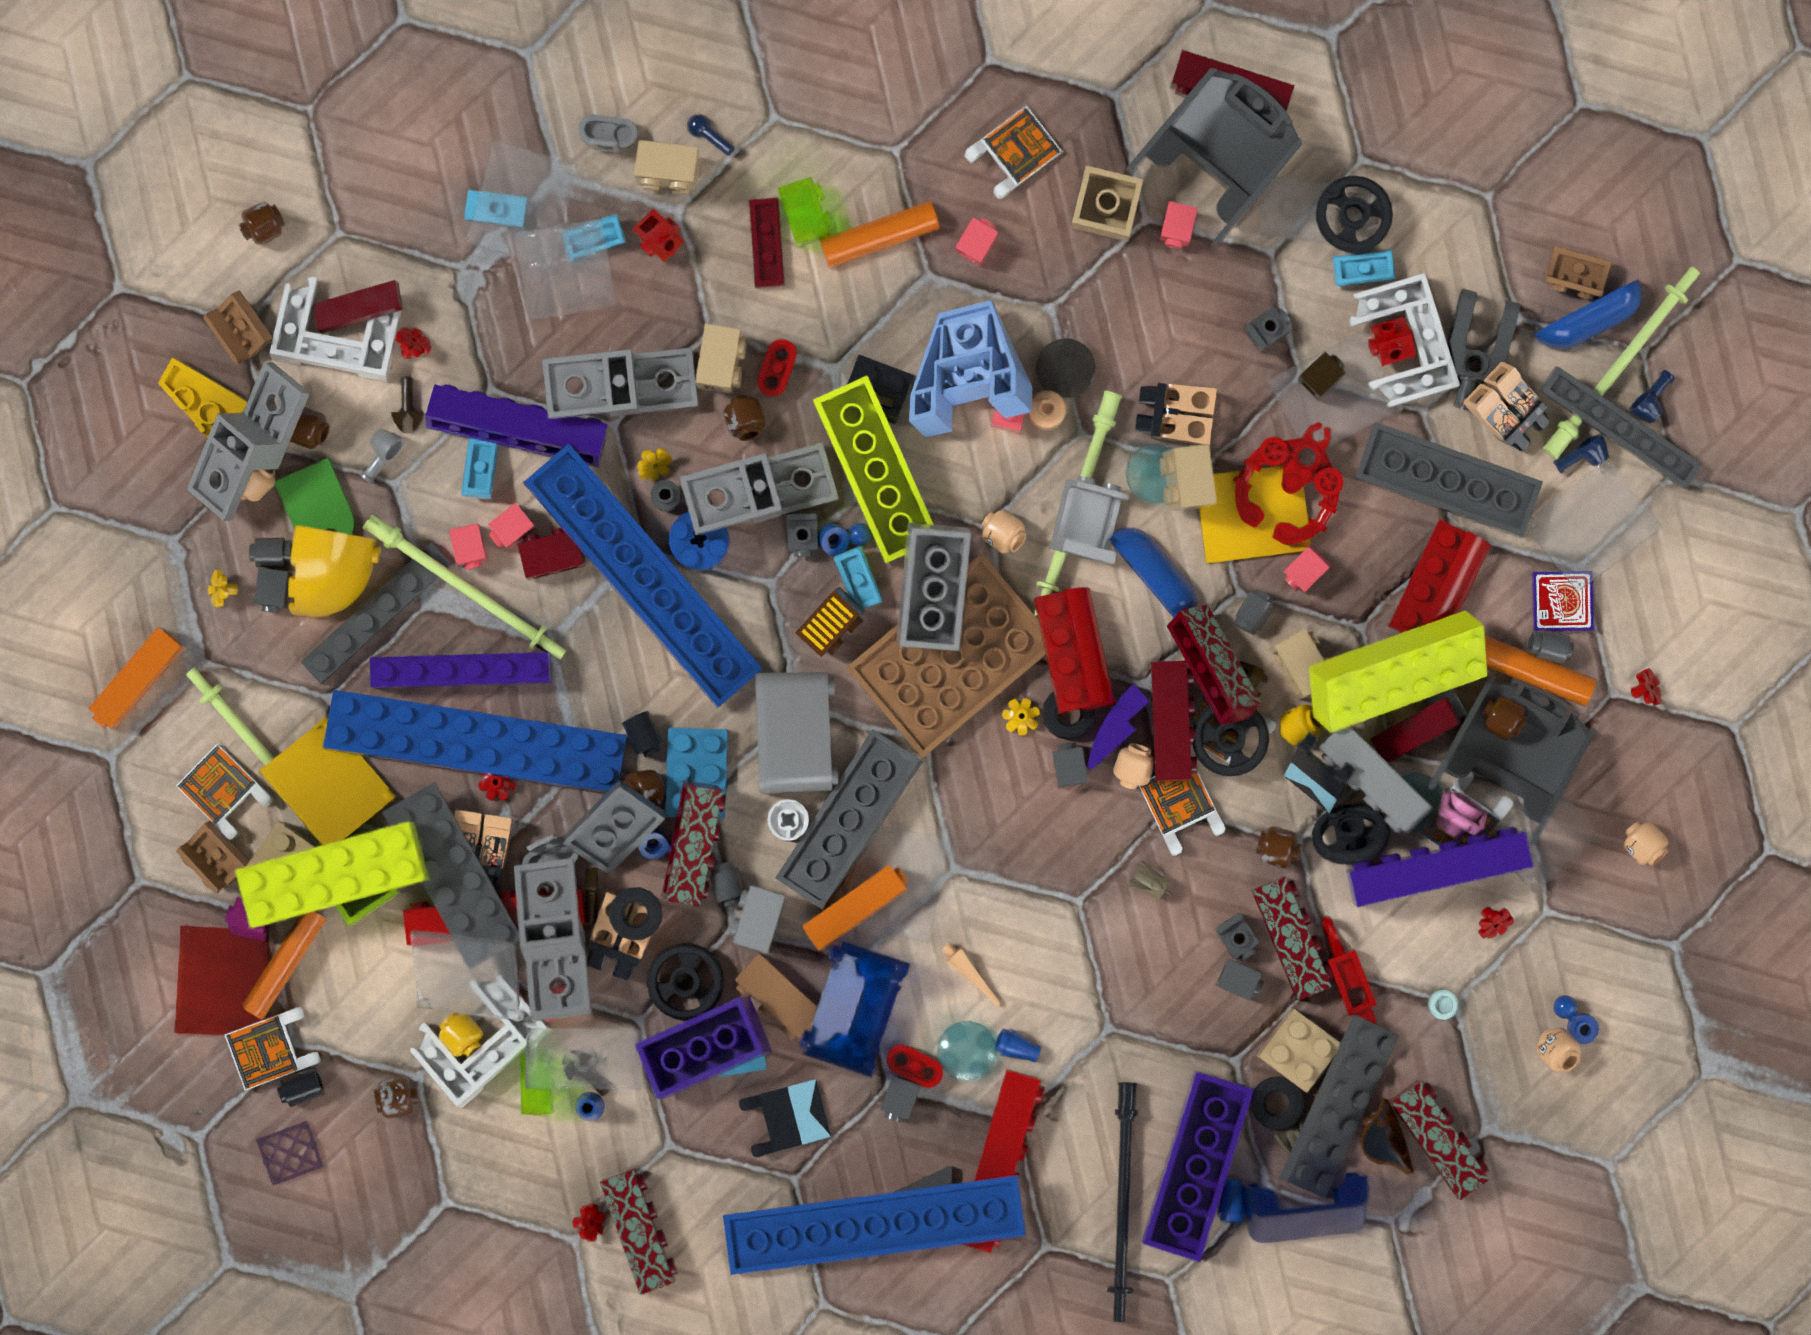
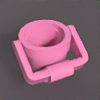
M1445 789L1438 809L1439 816L1435 823L1442 830L1459 839L1466 831L1477 836L1484 829L1488 812L1484 811L1478 804L1463 794Z

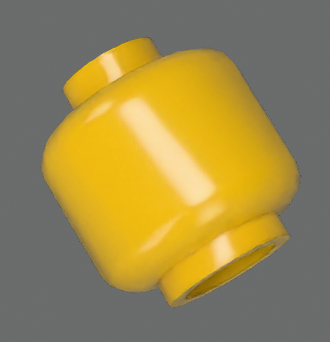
M1301 704L1288 709L1280 717L1279 733L1283 739L1293 746H1297L1301 740H1304L1308 732L1320 738L1324 728L1313 717V707L1309 704Z
M453 1013L440 1024L439 1039L454 1057L464 1055L470 1057L481 1047L480 1042L483 1038V1031L469 1014L459 1015V1013Z

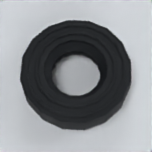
M1052 692L1044 702L1042 717L1050 733L1058 738L1071 740L1079 738L1089 731L1094 723L1096 712L1095 709L1080 710V717L1077 722L1070 725L1064 724L1058 718L1054 692Z
M641 887L627 888L619 892L612 900L609 908V921L614 931L621 937L632 941L643 940L652 936L659 928L663 918L662 906L658 898L650 890ZM639 902L646 907L647 918L643 924L634 926L626 921L624 911L630 903Z
M1281 1076L1269 1077L1261 1081L1254 1089L1251 1097V1110L1255 1119L1264 1127L1272 1130H1284L1293 1126L1301 1118L1304 1109V1096L1300 1088L1287 1078ZM1282 1092L1287 1096L1289 1106L1283 1114L1274 1115L1268 1111L1266 1100L1271 1093Z

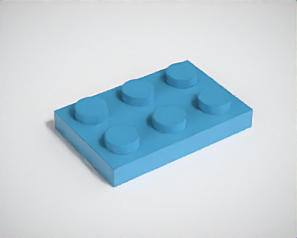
M668 728L666 817L677 816L683 780L718 785L723 790V794L726 795L727 729ZM725 808L723 812H719L718 818L725 819Z

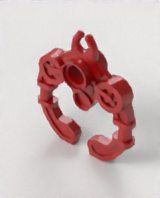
M1320 422L1309 426L1301 438L1283 440L1277 436L1265 438L1260 447L1247 459H1244L1242 470L1238 477L1235 476L1233 479L1236 483L1235 501L1239 516L1243 522L1254 528L1264 520L1265 514L1259 505L1249 500L1248 492L1252 485L1248 481L1255 470L1257 472L1261 471V466L1264 463L1271 466L1283 465L1281 486L1288 494L1297 493L1307 483L1314 482L1316 490L1323 495V500H1320L1318 503L1322 509L1315 520L1310 518L1308 523L1300 528L1289 522H1278L1275 525L1272 538L1284 545L1301 543L1312 538L1320 531L1325 532L1328 528L1326 524L1332 513L1335 514L1337 512L1336 506L1344 480L1342 474L1332 467L1326 453V449L1331 441V429L1324 427L1323 440L1316 441L1313 438L1314 431L1322 428V423ZM1310 448L1315 452V459L1312 463L1303 464L1299 461L1298 455L1302 449Z

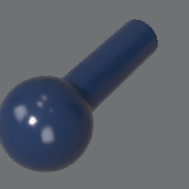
M695 114L689 118L687 130L692 136L697 138L704 137L727 156L733 153L735 147L710 128V122L706 116Z

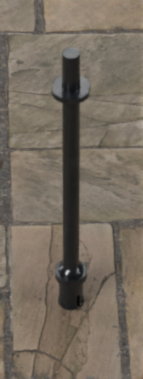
M1118 1082V1109H1115L1114 1114L1120 1120L1115 1286L1107 1288V1292L1114 1293V1322H1125L1126 1294L1133 1293V1288L1126 1287L1132 1121L1135 1119V1116H1138V1110H1135L1137 1083Z

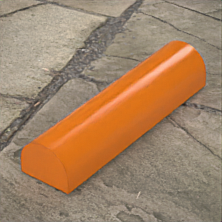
M927 201L819 239L828 267L832 268L939 230L940 226L931 201Z
M1485 635L1488 669L1548 691L1555 696L1580 706H1587L1597 679L1560 664L1537 659L1535 655L1528 654L1527 651Z
M316 911L298 916L242 1004L246 1011L261 1020L264 1019L327 920L326 917Z

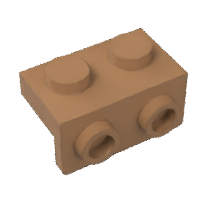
M1554 245L1544 280L1550 283V289L1566 293L1567 288L1578 290L1577 296L1595 300L1596 296H1604V286L1612 262Z
M240 290L232 293L217 309L206 313L203 317L235 364L255 357L273 339Z
M210 820L204 823L188 842L176 850L184 864L192 868L202 879L203 884L216 894L228 887L237 878L236 869L246 867L249 863Z

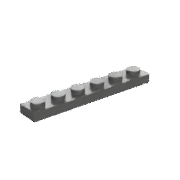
M1558 366L1553 368L1539 390L1546 397L1682 489L1688 487L1702 465Z
M433 542L422 550L446 568L453 565ZM412 559L306 656L301 663L320 684H323L439 577Z

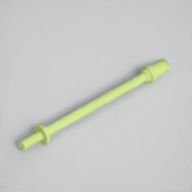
M1690 267L1675 287L1667 284L1665 290L1669 295L1593 389L1595 392L1603 397L1677 302L1687 303L1688 299L1684 293L1700 275L1697 269ZM1574 415L1570 420L1560 421L1557 425L1559 429L1542 449L1554 459H1558L1572 439L1576 440L1579 437L1578 427L1583 421Z
M1104 391L1098 414L1094 415L1092 420L1096 429L1080 476L1092 478L1106 433L1111 428H1114L1116 424L1114 418L1122 396L1119 394ZM1055 550L1045 582L1037 581L1036 586L1043 588L1040 596L1062 592V589L1056 586L1067 553Z
M374 513L366 521L362 529L384 542V547L387 549L390 547L398 548L532 640L529 644L530 649H533L537 644L559 660L563 657L567 650L543 634L547 627L543 626L539 631L404 539L401 533L402 529L399 527L393 528Z
M195 667L191 669L186 676L204 695L199 702L201 704L210 702L264 765L272 761L274 757L218 694L222 686L218 684L213 688Z

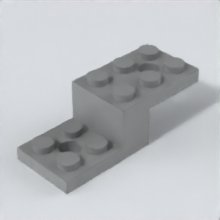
M692 347L633 354L630 349L542 359L548 419L609 413L610 417L699 407ZM666 372L674 376L673 385L667 389L661 388L657 383L658 377ZM572 378H579L583 381V389L578 394H571L567 391V383Z
M264 362L244 412L217 414L187 490L223 521H232L252 471L279 468L310 392L275 363ZM276 396H277L278 402H279L278 408H277L276 403H275V401H274ZM219 473H220L221 478H222L221 486H220V480H219V478H218Z
M823 442L768 458L766 453L679 477L695 535L750 520L753 521V524L839 500ZM801 471L807 472L811 477L809 485L806 487L797 486L793 480L796 473ZM714 490L721 491L725 495L724 503L720 506L711 505L707 499L710 492Z
M573 858L514 866L520 949L526 961L529 1008L532 1022L591 1014L585 934L579 918L575 862ZM544 886H552L554 893L550 897L543 898L538 895L539 890ZM561 981L567 984L565 991L562 993L554 994L551 992V986L554 983Z

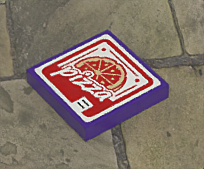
M1592 571L1532 572L1533 631L1541 629L1547 631L1594 630Z

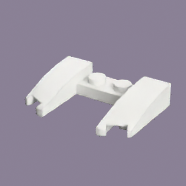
M1425 273L1354 294L1353 299L1359 300L1356 317H1350V327L1404 312L1413 335L1421 367L1368 382L1369 388L1372 391L1378 388L1390 400L1386 404L1388 407L1447 392L1460 386Z
M309 277L308 287L293 291L289 283L285 284L269 352L272 360L301 365V363L358 373V376L388 382L401 311L368 320L363 342L308 332L318 279L317 277Z
M501 972L496 973L498 978L496 981L481 984L479 978H475L469 982L505 1024L503 1028L462 1063L457 1057H454L426 1022H423L419 1028L420 1031L426 1033L420 1049H410L414 1057L459 1108L467 1105L484 1090L483 1086L526 1048L530 1049L551 1030L544 1020L532 1022L529 1003Z

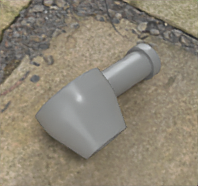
M383 429L378 430L371 438L370 444L377 455L365 472H362L360 475L370 484L375 481L374 478L384 464L396 457L404 444V439L399 435Z

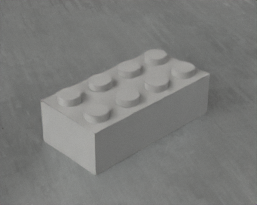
M908 522L896 639L899 646L959 651L971 532L967 527Z
M1351 726L1335 731L1320 746L1324 751L1321 757L1333 769L1337 770L1339 767L1342 769L1346 762L1356 769L1347 783L1356 791L1361 788L1367 794L1363 799L1375 811L1379 812L1382 809L1388 815L1384 820L1399 834L1402 831L1410 834L1434 810Z

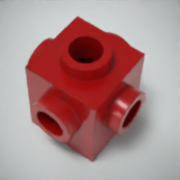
M654 209L632 228L643 241L639 246L651 258L656 255L663 262L674 255L678 248L685 243L678 234L681 228L670 217L665 219Z
M1404 317L1370 326L1372 339L1367 340L1372 357H1378L1381 366L1395 364L1399 361L1416 357L1413 335Z

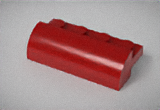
M1439 519L1387 627L1403 633L1459 613L1491 545L1479 536L1469 531L1465 532Z
M1070 588L1064 592L1035 597L1034 603L1058 713L1062 714L1083 709L1087 711L1115 705L1090 588Z

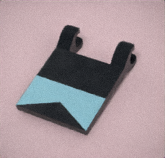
M1308 732L1304 740L1297 744L1298 748L1284 777L1330 813L1356 769L1348 762L1337 772L1331 769L1311 752L1319 739L1311 732Z
M816 1079L739 1100V1106L742 1111L761 1106L770 1141L752 1145L751 1152L754 1157H760L831 1137Z

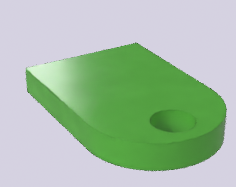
M329 458L275 481V486L294 530L296 525L321 530L334 529L338 533L349 535L354 534L355 518Z

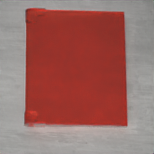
M180 926L174 1033L180 1035L183 1033L225 1035L263 1021L246 1011L242 1004L268 965L270 930L268 931L266 941L263 942L231 934L229 928Z

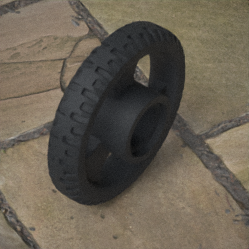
M1347 176L1331 183L1321 194L1316 207V222L1324 239L1333 247L1351 253L1367 251L1378 245L1389 232L1393 219L1392 204L1388 194L1375 181L1361 176ZM1345 188H1364L1375 195L1376 199L1370 204L1359 197L1348 199L1345 194ZM1328 204H1334L1340 208L1338 220L1343 230L1337 235L1331 230L1327 221L1326 211ZM1351 207L1358 208L1362 213V219L1359 221L1350 220L1347 216V209ZM1370 217L1380 218L1382 221L1377 232L1370 238L1358 242L1356 231L1363 228Z
M1208 706L1198 716L1193 727L1196 730V737L1192 745L1198 760L1208 770L1221 776L1234 777L1252 771L1261 763L1269 746V731L1263 716L1256 710L1246 720L1220 725L1216 729L1208 724L1209 719L1215 715L1212 708ZM1250 727H1257L1259 733L1258 747L1253 756L1248 758L1242 753L1245 745V731ZM1227 731H1234L1238 734L1239 741L1234 745H1227L1222 740L1223 734ZM1209 741L1216 742L1221 752L1230 755L1229 765H1222L1211 759L1206 753L1203 744Z
M1360 804L1343 805L1338 808L1335 807L1330 813L1326 812L1319 817L1312 830V841L1316 852L1325 860L1338 865L1358 864L1372 860V858H1375L1385 849L1390 837L1389 825L1384 820V815L1381 812L1375 811L1370 806ZM1363 819L1371 821L1375 825L1365 827ZM1330 826H1334L1337 841L1327 845L1323 841V835ZM1367 840L1373 841L1367 846Z
M692 943L675 944L664 949L653 960L647 975L648 993L654 1005L663 1014L677 1020H690L712 1010L719 1002L724 989L723 970L717 958L706 948ZM677 955L681 961V968L673 972L670 982L664 984L657 982L662 965L669 958ZM699 957L706 961L712 970L714 977L713 988H705L701 985V977L694 969V963ZM682 973H688L694 979V985L690 990H682L678 986L677 980ZM673 994L681 997L694 995L698 999L700 1007L691 1010H680L667 1004V1000Z

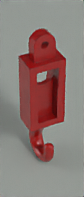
M1324 916L1322 918V927L1334 955L1327 958L1326 962L1333 974V980L1345 1011L1349 1016L1354 1014L1376 1024L1371 1007L1377 1004L1357 952L1353 948L1345 950L1332 918ZM1355 987L1363 989L1365 994L1364 1001L1358 1004H1352L1348 997L1349 991Z

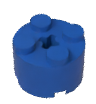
M686 512L671 526L669 534L670 549L676 560L684 567L698 572L712 570L722 563L728 553L730 537L727 528L700 534L702 537L707 536V540L704 541V547L699 548L697 544L692 545V542L695 540V531L690 514Z

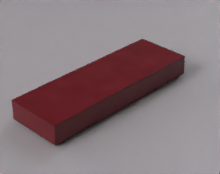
M778 198L750 199L749 210L755 289L785 287Z
M396 280L314 303L317 330L321 334L403 310L399 283Z
M1445 697L1373 736L1370 740L1378 754L1387 762H1390L1461 723V720L1448 697Z

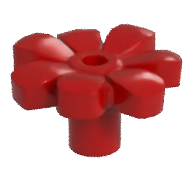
M405 327L397 332L395 341L401 343L400 347L403 349L401 355L404 358L420 357L422 353L429 354L431 351V342L426 336H421L422 331L414 327L411 332L409 328Z
M1647 668L1637 673L1636 678L1639 685L1631 688L1633 698L1637 699L1643 696L1646 704L1652 703L1654 706L1661 704L1662 693L1661 689L1657 687L1660 685V681L1653 671Z
M481 774L485 780L478 783L481 791L487 790L486 798L491 801L495 799L496 795H498L501 801L507 800L509 798L507 790L514 791L516 789V783L510 781L511 778Z
M1486 907L1481 912L1483 918L1479 922L1481 929L1478 933L1483 939L1486 937L1487 939L1494 938L1497 932L1502 936L1508 929L1506 926L1513 924L1514 918L1510 915L1507 908H1502L1498 912L1497 910L1493 911L1491 907Z
M594 1203L583 1205L580 1208L581 1217H574L572 1224L574 1228L580 1229L579 1236L581 1239L594 1242L597 1240V1235H603L604 1226L600 1223L605 1221L604 1212H599L598 1206Z

